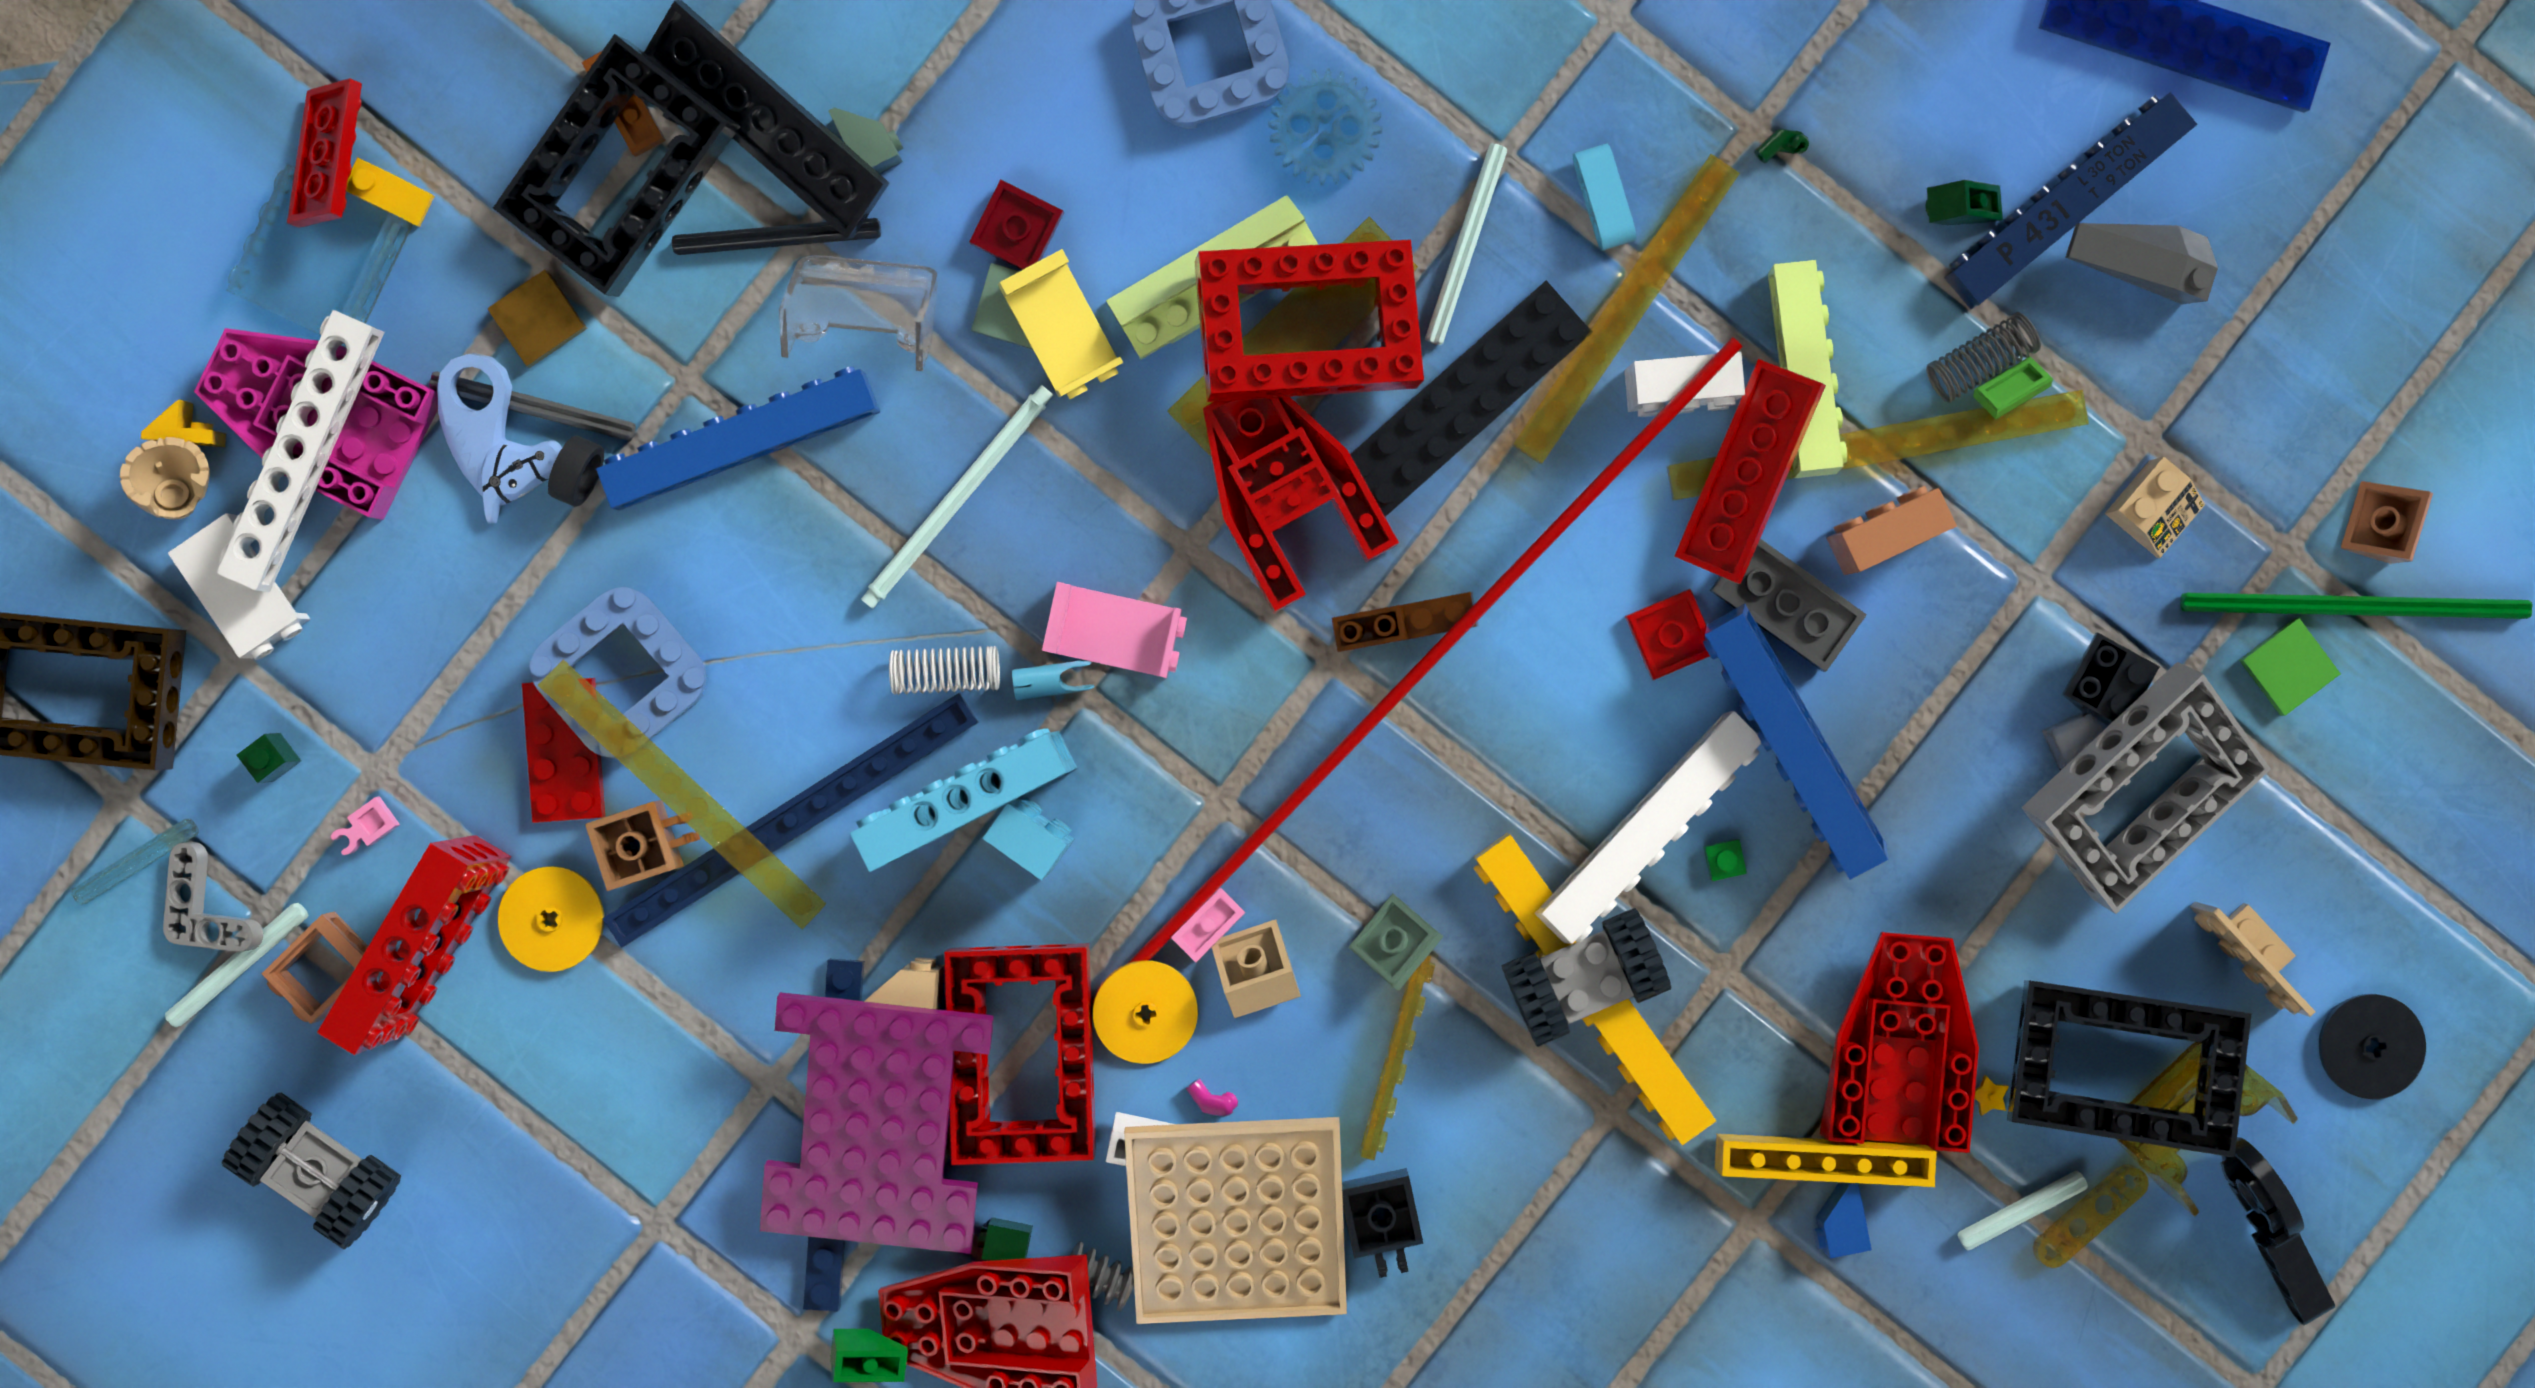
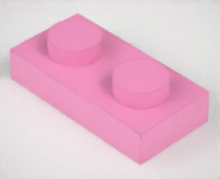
M1220 888L1171 938L1197 963L1246 912Z

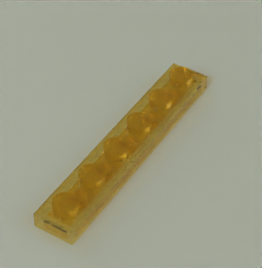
M1430 954L1406 982L1359 1150L1360 1156L1363 1158L1375 1160L1377 1151L1383 1153L1388 1132L1383 1131L1386 1117L1393 1118L1397 1105V1098L1392 1097L1396 1084L1402 1085L1407 1068V1065L1402 1063L1405 1050H1412L1416 1037V1031L1411 1030L1415 1016L1421 1017L1426 997L1421 996L1424 982L1430 984L1435 969V963L1430 962Z

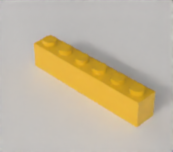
M1716 1134L1715 1169L1721 1176L1935 1187L1937 1152L1927 1145L1864 1141V1144L1813 1138Z

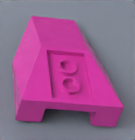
M225 328L194 392L252 450L263 458L267 449L273 446L278 435L276 428L280 418L287 414L290 408L292 390L305 374L307 369L305 367L306 358L312 349H316L319 341ZM340 345L337 348L336 358L338 361L345 357L347 353L346 347ZM372 360L315 491L365 516L384 520L438 411V392ZM330 376L322 382L321 388L324 394L332 387ZM315 409L311 410L307 416L309 426L314 425L317 421L318 414ZM298 442L293 447L295 459H298L303 453L301 442Z

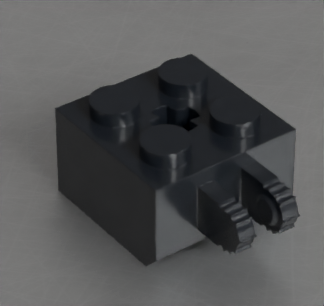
M1407 1168L1342 1182L1343 1209L1354 1259L1375 1255L1379 1278L1387 1277L1388 1269L1382 1253L1396 1250L1398 1269L1401 1273L1409 1272L1404 1248L1424 1243ZM1384 1207L1385 1210H1389L1385 1213V1219L1378 1220L1377 1215L1372 1216V1213H1375L1377 1208Z

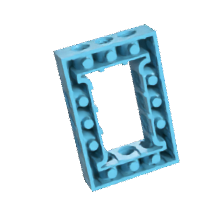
M1048 728L1038 729L1019 739L1022 746L1018 747L1017 744L1009 748L1004 746L987 755L988 763L986 760H983L975 765L971 763L955 771L954 774L957 779L954 776L944 781L939 779L921 789L922 792L910 798L906 796L888 805L889 809L874 812L856 821L858 829L850 832V835L869 872L883 867L1077 769L1059 731L1050 732ZM995 773L1000 777V787L994 782ZM963 790L967 794L968 802L963 798ZM931 809L934 810L935 817L933 816Z

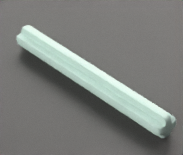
M299 903L291 904L262 929L263 940L259 947L254 950L234 953L165 1013L166 1020L173 1027L182 1026L307 919V910Z

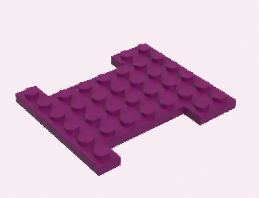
M780 992L777 996L774 1031L810 1035L800 1163L775 1160L766 1161L764 1165L759 1231L971 1254L978 1182L943 1179L955 1051L989 1054L992 1043L994 1016Z

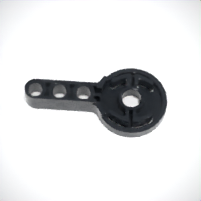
M2237 1137L2235 1158L2222 1156L2223 1161L2220 1164L2225 1179L2230 1182L2228 1184L2246 1212L2253 1210L2246 1215V1219L2257 1231L2251 1236L2288 1308L2294 1317L2305 1326L2334 1309L2335 1303L2301 1238L2300 1232L2304 1230V1222L2292 1195L2262 1154L2248 1141Z

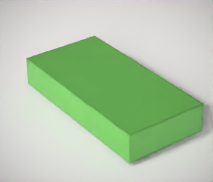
M2030 356L1974 390L1973 397L1995 419H1998L2050 388L2053 378Z

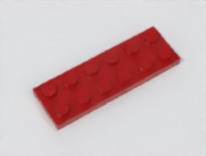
M1757 360L1745 388V395L1742 396L1674 557L1741 584L1824 392L1825 384L1763 360Z

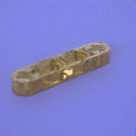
M2129 1164L2116 1168L2038 1236L2033 1245V1253L2036 1259L2050 1268L2064 1265L2146 1193L2149 1186L2146 1174L2141 1169ZM2128 1174L2135 1177L2133 1181L2136 1186L2133 1189L2127 1186L2124 1187L2127 1184L2124 1178ZM2112 1186L2120 1190L2118 1193L2124 1196L2122 1200L2110 1190ZM2103 1195H2108L2112 1199V1208L2109 1212L2100 1214L2095 1209L2096 1200ZM2077 1218L2084 1219L2086 1223L2085 1232L2078 1237L2071 1236L2069 1233L2070 1223ZM2061 1232V1234L2067 1240H2069L2071 1244L2068 1246L2064 1242H2061L2062 1239L2057 1236L2058 1233ZM2048 1243L2056 1246L2055 1251L2057 1255L2053 1258L2046 1255L2047 1249L2045 1246Z

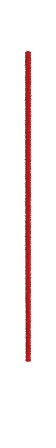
M1734 337L1711 358L1128 963L1149 961L1731 360L1743 347Z

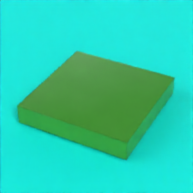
M2300 618L2291 620L2239 659L2240 663L2280 716H2286L2341 675Z

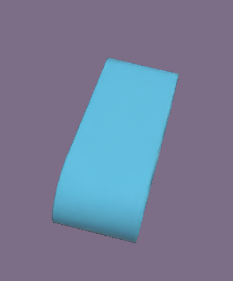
M1606 143L1573 153L1575 172L1595 238L1601 251L1636 241L1634 222L1609 144Z

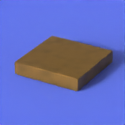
M546 269L487 308L524 364L529 368L588 329Z

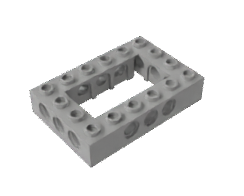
M2177 662L2021 808L2094 901L2117 914L2266 775L2271 768L2205 675ZM2185 732L2202 755V758L2112 842L2104 847L2097 838L2099 833L2086 824L2080 813L2082 812L2086 815L2098 813L2105 807L2104 803L2123 785L2127 786L2131 782L2130 778L2147 762H2153L2157 758L2156 754L2175 736L2180 737Z

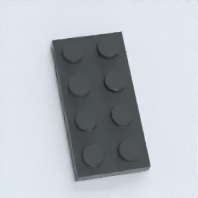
M1762 539L1759 540L1741 584L1720 576L1710 589L1713 594L1734 609L1745 603L1758 626L1823 672L1829 669L1867 615Z

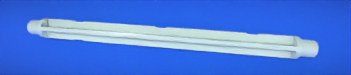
M1041 385L1033 395L1030 394L1025 403L873 583L869 584V590L861 598L863 602L873 609L881 599L884 600L887 597L886 595L1040 412L1046 409L1045 404L1053 396L1049 390Z

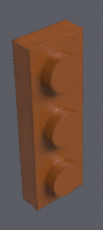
M601 52L581 62L586 72L589 71ZM633 94L614 122L632 155L637 157L663 143L666 139L645 101Z

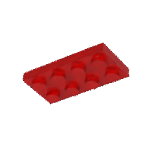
M349 78L307 90L287 224L301 228L342 218L347 203L345 195L348 178L352 169L350 161L352 148L356 141L355 128L357 114L361 107L360 94L362 83Z
M595 678L578 679L597 701ZM533 682L522 683L532 823L606 817L601 755L591 751L538 691Z

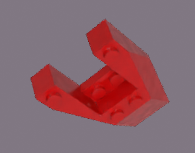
M1291 397L1214 401L1203 408L1223 519L1274 614L1304 598L1306 595L1272 534L1278 529L1331 501L1365 563L1399 544L1349 451Z

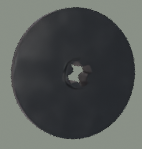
M2361 994L2343 1001L2328 1015L2319 1036V1056L2326 1074L2339 1088L2360 1098L2383 1099L2400 1093L2416 1079L2422 1069L2426 1056V1038L2417 1016L2405 1004L2380 994ZM2371 1039L2379 1042V1047L2373 1050L2374 1054L2366 1051V1046L2371 1044Z

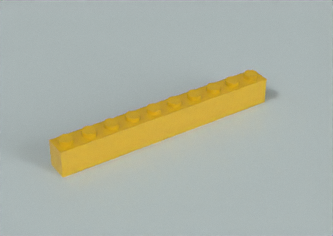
M1509 833L1504 834L1473 857L1478 863L1473 869L1482 882L1486 885L1491 881L1499 892L1493 897L1505 913L1512 910L1519 920L1514 924L1518 932L1526 942L1532 938L1538 946L1539 950L1535 952L1538 959L1571 945L1562 942L1534 914L1553 893ZM1629 998L1582 1018L1587 1027L1594 1024L1601 1035L1596 1040L1606 1054L1609 1056L1614 1052L1621 1064L1617 1066V1069L1627 1083L1630 1084L1635 1081L1642 1092L1637 1097L1650 1113L1655 1109L1662 1121L1658 1123V1126L1669 1141L1676 1138L1683 1146L1716 1122L1714 1116Z

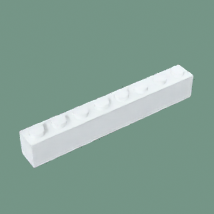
M1735 711L1724 713L1534 914L1562 942L1573 944L1574 941L1577 943L1582 942L1593 930L1590 924L1599 915L1603 918L1609 914L1617 905L1614 899L1623 890L1625 892L1630 891L1640 881L1641 877L1638 875L1646 865L1651 867L1656 864L1665 854L1662 848L1670 840L1673 842L1678 840L1688 830L1689 827L1686 823L1694 814L1697 817L1703 814L1712 804L1709 798L1718 789L1720 791L1725 790L1735 780L1736 776L1733 773L1741 764L1747 766L1758 756L1759 751L1756 748L1761 744L1757 733Z

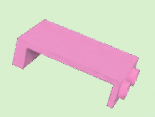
M1057 582L1042 651L1168 678L1169 671L1176 672L1180 652L1174 651L1176 637L1183 638L1187 618L1181 617L1182 609L1171 608Z

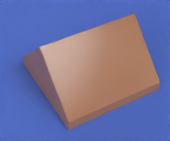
M2361 481L2341 548L2389 564L2411 562L2433 493Z

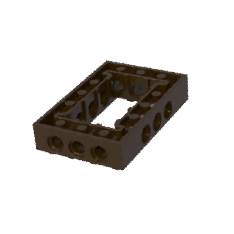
M0 612V755L154 771L173 769L187 630ZM9 649L65 653L75 656L106 657L115 660H133L132 675H128V682H131L129 710H125L124 718H128L127 730L3 718Z

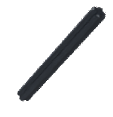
M866 218L855 237L851 239H846L828 222L680 234L672 236V249L677 255L873 239L881 237V224L877 218Z

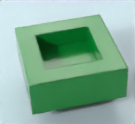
M1740 839L1703 846L1711 881L1747 874Z

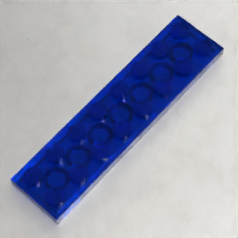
M2047 0L2038 27L2048 32L2303 113L2311 108L2331 45L2330 42L2198 0Z

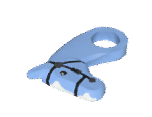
M470 353L451 359L440 372L437 385L438 415L446 442L464 476L483 497L487 522L497 523L501 506L524 496L549 479L553 464L562 446L554 440L527 446L505 438L507 412L512 392V384L508 373L493 357ZM469 367L481 369L489 376L493 384L492 400L482 410H474L462 403L457 394L456 385L458 377Z

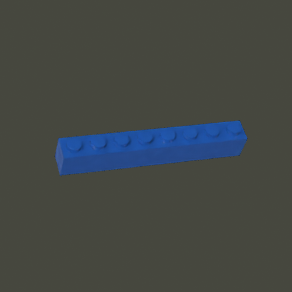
M847 367L835 372V378L822 383L821 379L807 382L801 386L802 391L792 395H789L788 391L775 394L768 398L770 403L757 407L756 404L743 406L736 410V416L724 420L723 416L715 417L703 422L704 428L694 432H691L690 429L680 430L671 434V440L658 445L657 441H652L637 447L638 453L625 457V454L622 453L605 459L606 465L598 467L596 470L610 507L619 511L880 413L866 373L861 369L855 370L854 367Z

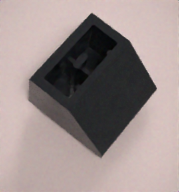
M2097 632L2062 695L2082 712L2109 726L2147 691L2160 666Z

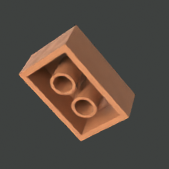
M1926 486L1918 489L1915 488L1896 497L1899 504L1895 505L1893 501L1866 511L1867 519L1865 520L1859 516L1834 526L1835 534L1826 537L1843 575L1866 570L1957 527L1940 489L1936 488L1928 491Z

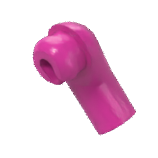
M1200 1078L1186 1088L1199 1108L1206 1114L1226 1117L1231 1115L1238 1106L1237 1097L1233 1093L1226 1092L1222 1096L1213 1095Z

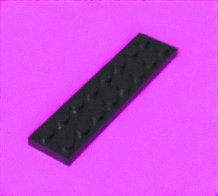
M682 0L674 1L644 53L738 124L740 128L732 139L846 239L854 238L890 183Z
M1547 280L1350 454L1385 517L1593 333Z

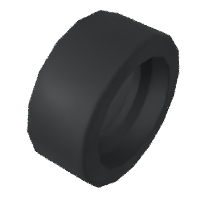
M578 435L571 437L564 444L553 464L548 481V494L573 507L582 505L593 491L599 478L596 468L603 466V447Z

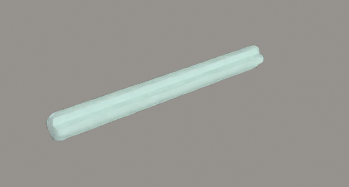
M1491 143L1488 147L1425 336V340L1429 343L1442 345L1507 153V148L1502 145Z

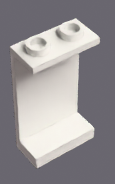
M225 513L172 549L168 554L239 658L259 660L270 654L274 650L272 645L281 639L289 640L303 631L301 626L309 621L310 618L306 613L295 612L276 582H274L270 592L255 591L217 574L220 566L218 563L220 553L225 546L230 544L234 535L233 524L238 516ZM250 546V554L252 557H255L257 554Z

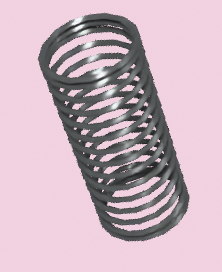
M2016 312L2012 316L2007 317L2006 321L2002 320L2000 325L1996 324L1993 326V329H1987L1986 333H1980L1979 337H1973L1972 341H1966V345L1961 344L1959 349L1955 348L1952 350V353L1948 352L1945 357L1941 356L1938 361L1934 360L1927 364V376L1936 393L1944 401L1951 403L1955 401L1956 397H1961V392L1966 394L1968 393V388L1973 390L1975 384L1980 386L1982 381L1987 382L1989 377L1994 378L1995 372L2000 374L2002 373V368L2007 370L2009 365L2014 366L2016 361L2021 362L2023 357L2028 358L2030 353L2035 354L2040 351L2041 340L2032 322L2024 314ZM2019 325L2024 329V331L2028 335L2032 345L2024 337ZM2009 326L2013 329L2019 342L2026 349L2027 354H2024L2021 351L2018 342L2010 332ZM2002 330L2005 331L2006 334L2009 336V339L2014 348L2019 353L2020 358H2017L2015 356L2011 346L2004 338ZM1996 335L2000 337L2006 350L2012 356L2013 363L2007 358L1997 341ZM1989 339L1994 342L1998 352L2005 360L2006 367L2000 362L1996 352L1991 347ZM1982 342L1988 347L1992 357L1998 364L1999 370L1994 367L1991 359L1984 351ZM1975 346L1981 351L1984 359L1986 360V362L1992 370V374H1990L1987 371L1984 363L1977 354ZM1969 351L1975 356L1986 378H1983L1979 373L1976 365L1971 360ZM1962 355L1968 360L1979 382L1972 377L1963 361ZM1955 359L1962 365L1965 373L1971 381L1972 386H1970L1966 382L1964 376L1957 367ZM1949 364L1955 369L1964 384L1965 390L1959 386L1950 370ZM1935 371L1939 374V376L1945 383L1947 390L1949 392V396L1944 392L1943 388L1941 387L1936 377ZM1952 382H1953L1954 385L1956 386L1957 391H1958V394H1956L1955 388H1954Z

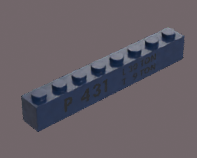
M2171 92L2161 99L2154 95L2138 108L2142 114L2134 121L2127 117L2111 130L2114 134L2111 140L2105 144L2101 139L2084 153L2088 158L2079 166L2073 162L2057 175L2061 180L2053 188L2046 184L2030 197L2034 202L2025 211L2018 207L2003 220L2007 225L1998 233L1992 229L1976 242L1980 247L1972 255L1965 251L1949 264L1953 270L1944 278L1970 310L1983 303L2070 231L2077 223L2082 221L2198 125Z

